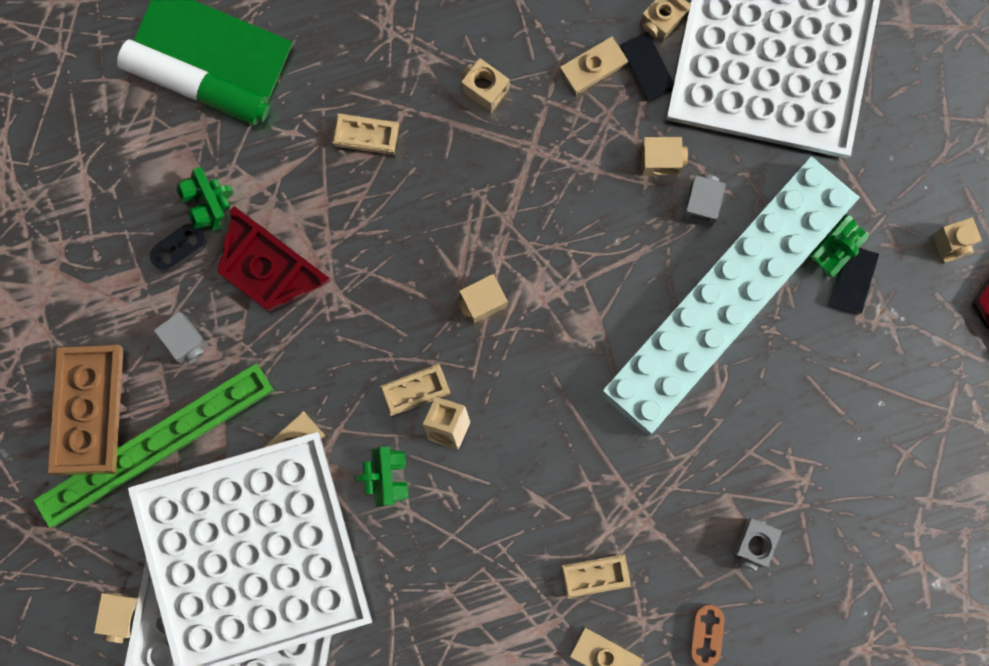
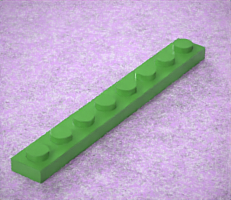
M255 363L117 448L116 474L73 475L33 501L49 528H54L273 393L274 389L260 366Z

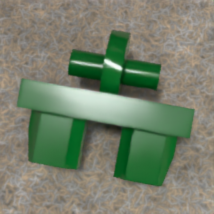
M202 167L192 170L190 178L177 184L176 191L182 202L197 198L200 206L191 208L188 212L193 228L210 226L212 231L220 229V221L225 216L223 211L230 208L227 199L234 194L233 189L230 185L221 186L218 179L209 182Z
M845 214L809 256L829 277H834L851 257L857 256L859 248L870 235L857 225L850 214Z
M389 446L372 449V461L362 462L363 474L354 476L355 483L364 482L365 495L375 493L376 507L394 505V502L407 499L409 496L406 481L392 482L391 470L405 469V452L390 450Z

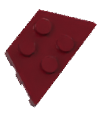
M232 207L228 233L225 234L223 243L224 251L222 257H220L217 271L219 275L268 312L330 282V278L237 207Z

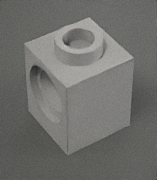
M701 174L700 177L695 176L690 185L683 219L713 226L718 219L726 183L719 182L718 177L709 174Z
M181 311L154 330L175 360L181 364L186 362L191 364L203 356V349L208 346L187 316Z
M746 519L732 555L740 558L738 564L757 571L758 566L768 568L782 531L755 519ZM755 536L763 543V549L758 555H753L748 548L750 539Z

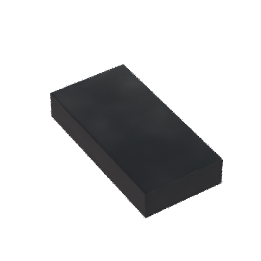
M648 32L620 44V49L628 59V66L646 101L672 90L674 82Z
M859 248L857 256L851 257L839 271L829 305L856 314L862 313L879 257L878 253Z

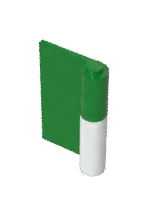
M151 0L134 41L128 39L122 45L117 59V66L119 69L252 125H256L259 121L263 122L269 113L270 105L267 103L293 42L194 0Z

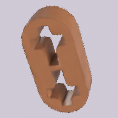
M710 604L698 607L693 616L689 655L698 666H714L719 661L725 623L724 615L718 607ZM708 610H712V616L717 617V622L711 623L709 634H705L706 623L702 622L700 618L701 615H707ZM706 637L708 638V648L713 650V655L707 656L706 661H702V656L696 654L697 648H703L704 638Z

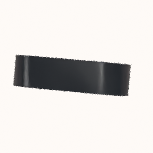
M185 224L152 248L150 260L160 271L172 272L205 248L207 236L201 228H193L192 224ZM191 232L193 235L199 233L196 237L198 242L196 245L192 246V244L187 243L180 247L188 240L186 237L187 233ZM177 249V251L170 255L172 261L169 264H166L164 261L158 262L162 258L160 255L162 251L165 250L167 253H171Z

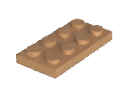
M120 345L57 348L48 474L52 476L116 474L123 348Z

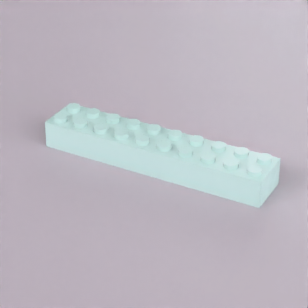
M811 156L600 395L647 437L651 435L860 197Z

